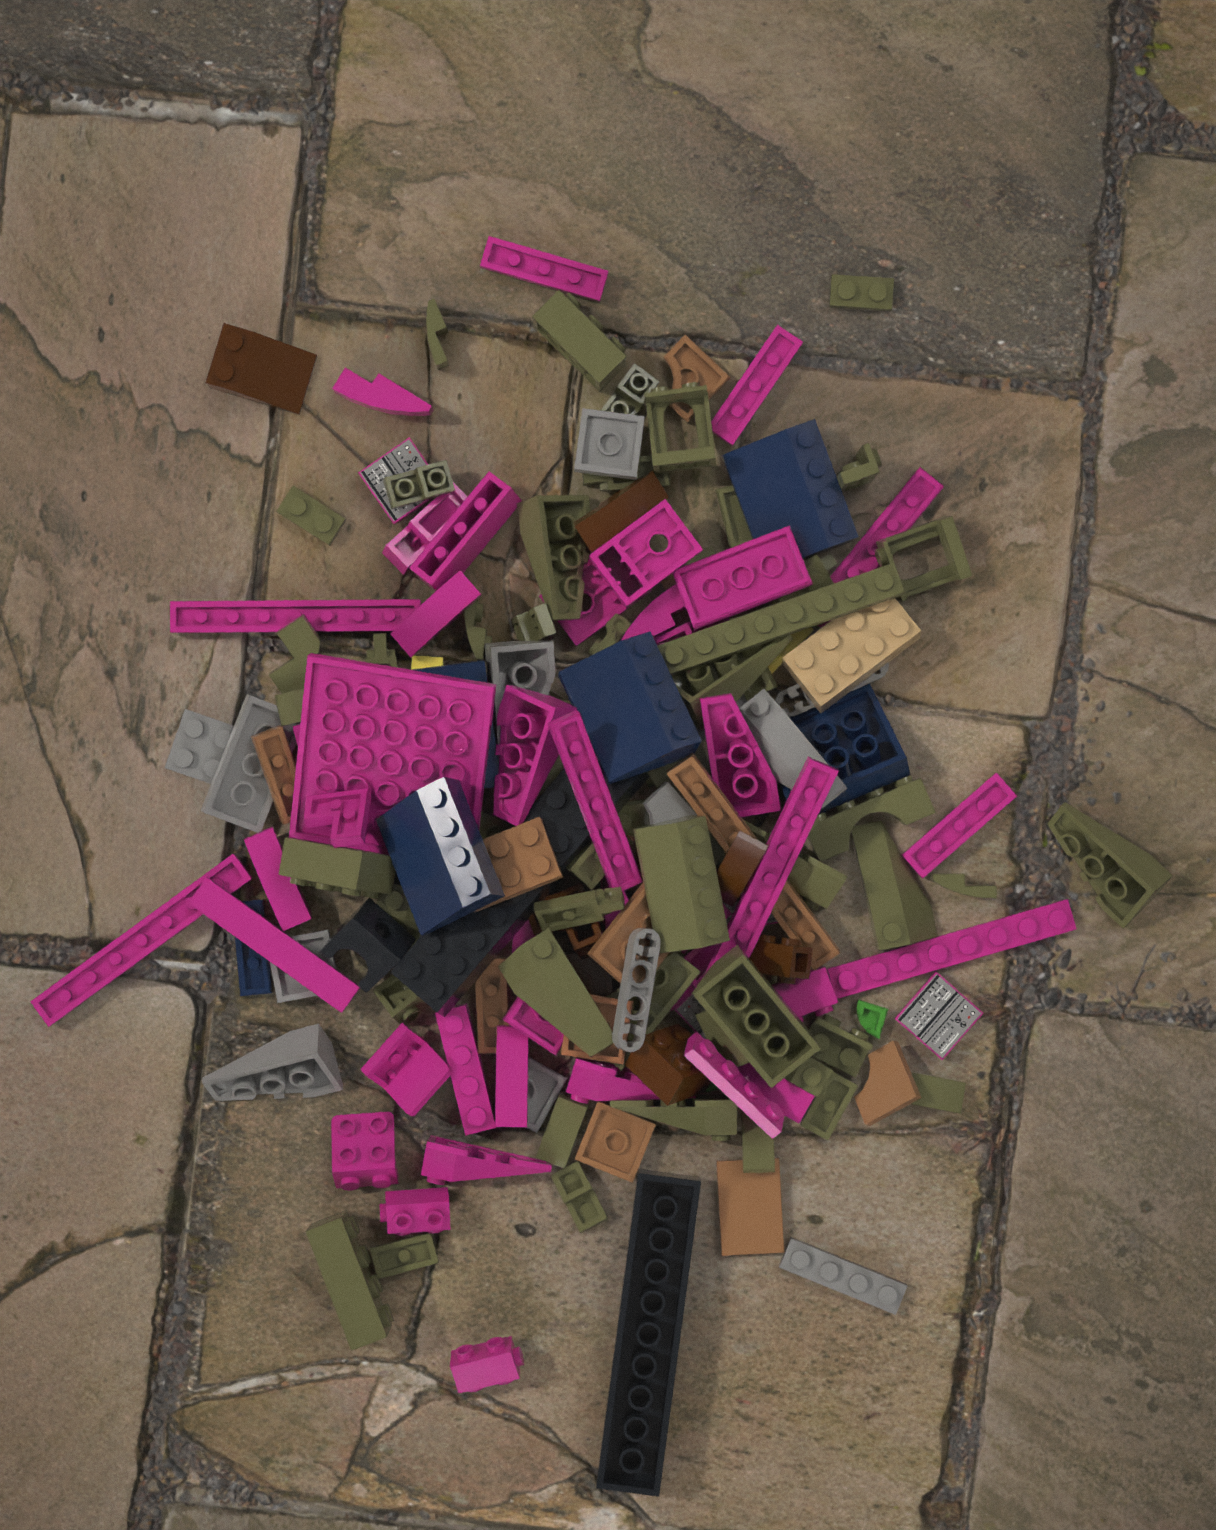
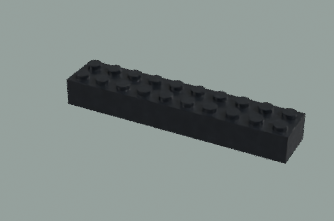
M565 768L532 805L523 822L541 817L563 878L569 872L566 867L591 840ZM647 772L608 784L606 781L617 813L622 810L650 777ZM563 878L478 912H472L421 936L392 969L391 973L434 1011L445 1017L534 913V903L544 901Z
M638 1169L596 1479L597 1489L659 1497L701 1186V1179L697 1176Z

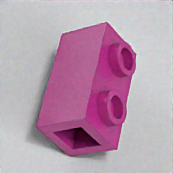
M448 1187L385 1191L386 1203H380L379 1206L380 1223L387 1222V1234L405 1236L412 1232L426 1231L435 1234L443 1230H451Z
M512 1336L505 1338L494 1337L484 1343L476 1345L466 1344L451 1351L450 1369L458 1393L477 1392L484 1387L496 1384L506 1385L520 1379V1366L524 1365V1358L520 1346L515 1347Z

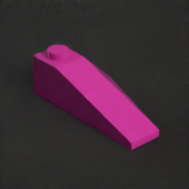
M506 685L497 714V725L500 726V745H496V755H499V774L495 776L493 815L515 826L524 822L559 755L547 723L577 710V707L553 696L513 685Z
M732 694L700 698L711 777L741 817L781 811L776 778Z
M579 1057L575 1058L566 1092L571 1094L570 1099L585 1104L589 1103V1099L594 1101L660 1099L630 1069L624 1068L620 1070L614 1064Z
M430 1135L426 1144L421 1175L427 1176L426 1181L429 1183L445 1185L446 1181L457 1182L551 1172L552 1164L532 1157Z

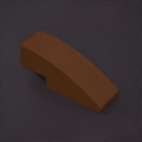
M652 470L599 503L600 506L573 523L589 550L593 552L664 499L667 500L669 496Z
M742 831L738 832L716 870L722 901L732 907L768 845Z

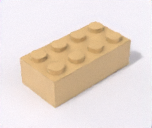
M896 598L831 620L782 657L783 666L796 683L799 684L818 711L822 713L919 640L921 630Z

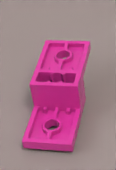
M666 499L589 555L588 563L584 564L582 580L585 583L583 594L588 595L592 600L591 608L581 612L580 619L558 620V623L576 647L603 628L616 613L619 615L650 593L654 586L703 551L702 547ZM655 535L664 536L668 541L666 550L663 552L653 551L650 548V539ZM541 594V595H539V597L541 598V600H542L543 603H544V600H543V597H542V594Z

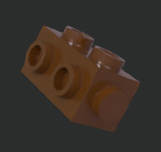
M761 934L749 959L767 980H771V976L774 975L777 976V982L796 984V978L809 979L813 948L800 946L801 940L782 938V942L778 943L776 942V936Z

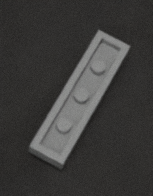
M792 1237L789 1239L779 1264L781 1269L895 1315L907 1289V1284Z

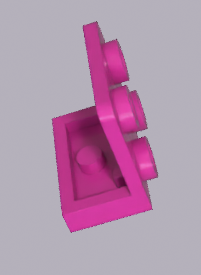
M404 1023L397 1027L360 1069L369 1079L384 1088L409 1116H415L452 1074V1068L429 1043Z
M375 1112L334 1116L331 1120L332 1175L336 1189L342 1188L343 1190L353 1191L359 1187L387 1188L390 1185L399 1184L395 1160L394 1115L391 1112Z

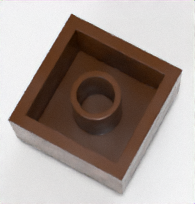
M679 1023L645 1034L641 1048L631 1052L625 1062V1065L667 1106L704 1093L711 1083L684 1056L687 1040L691 1037V1033Z

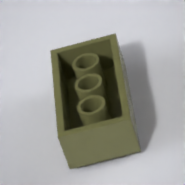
M347 1210L311 1223L305 1232L351 1351L386 1338L392 1327L391 1322L394 1321V1317L389 1304L383 1305L380 1298V1293L383 1292L382 1285L377 1278V1274L372 1275L370 1272L369 1263L372 1262L366 1245L360 1246L357 1234L360 1233V1229L355 1216L349 1217Z

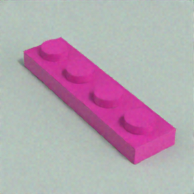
M491 236L488 237L480 263V268L557 291L560 290L564 293L569 292L574 296L598 303L601 301L609 271Z
M777 324L711 421L713 434L733 447L803 344V341Z
M994 773L902 853V857L923 879L1014 800L1017 795L997 773Z
M698 1032L689 1037L684 1056L772 1139L782 1132L785 1116L780 1106L775 1102L769 1101L753 1081H748L732 1061L726 1060L717 1051L715 1045L710 1040L704 1039Z

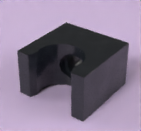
M368 898L335 931L320 952L326 958H332L340 949H349L360 954L366 961L368 971L360 980L358 986L367 993L403 958L416 938L377 903Z

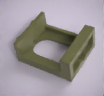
M692 382L683 384L682 388L669 390V387L661 386L652 388L651 392L644 393L654 474L717 466L707 385L700 386V383ZM676 402H684L693 409L699 448L667 451L664 412L668 406Z
M944 516L876 541L878 549L875 550V556L879 566L883 567L894 563L892 556L900 549L939 535L948 565L910 579H900L905 594L896 597L897 601H905L907 597L956 579L962 580L972 576L953 516Z

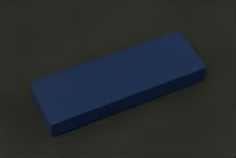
M264 899L242 901L266 918ZM235 937L240 996L273 993L270 961Z

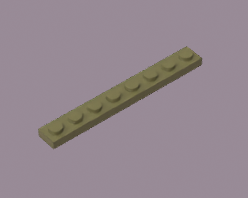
M891 563L658 645V648L671 676L899 597L904 595L905 591L895 564Z

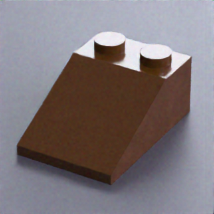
M223 323L205 383L211 389L300 415L317 354L250 330Z

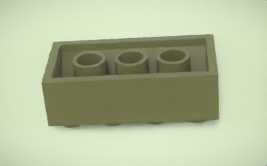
M689 815L633 829L652 928L659 934L661 939L659 953L703 948L730 941L706 816Z
M738 944L710 967L692 992L694 997L771 1088L821 1049L815 1037Z

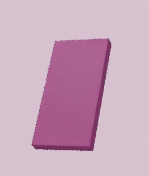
M790 525L680 567L673 572L694 630L813 585Z

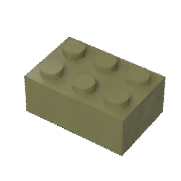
M558 290L532 316L533 327L601 392L626 366V348L614 336L609 340L603 334V325L591 314L586 317L581 312V304L572 294L568 292L564 295Z
M285 837L278 875L291 877V884L314 886L316 889L338 891L346 895L378 899L379 893L392 894L395 868L390 855L347 847L334 848L330 844Z

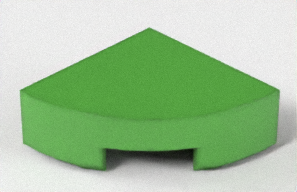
M857 999L856 1013L861 1026L870 1035L879 1039L888 1008Z

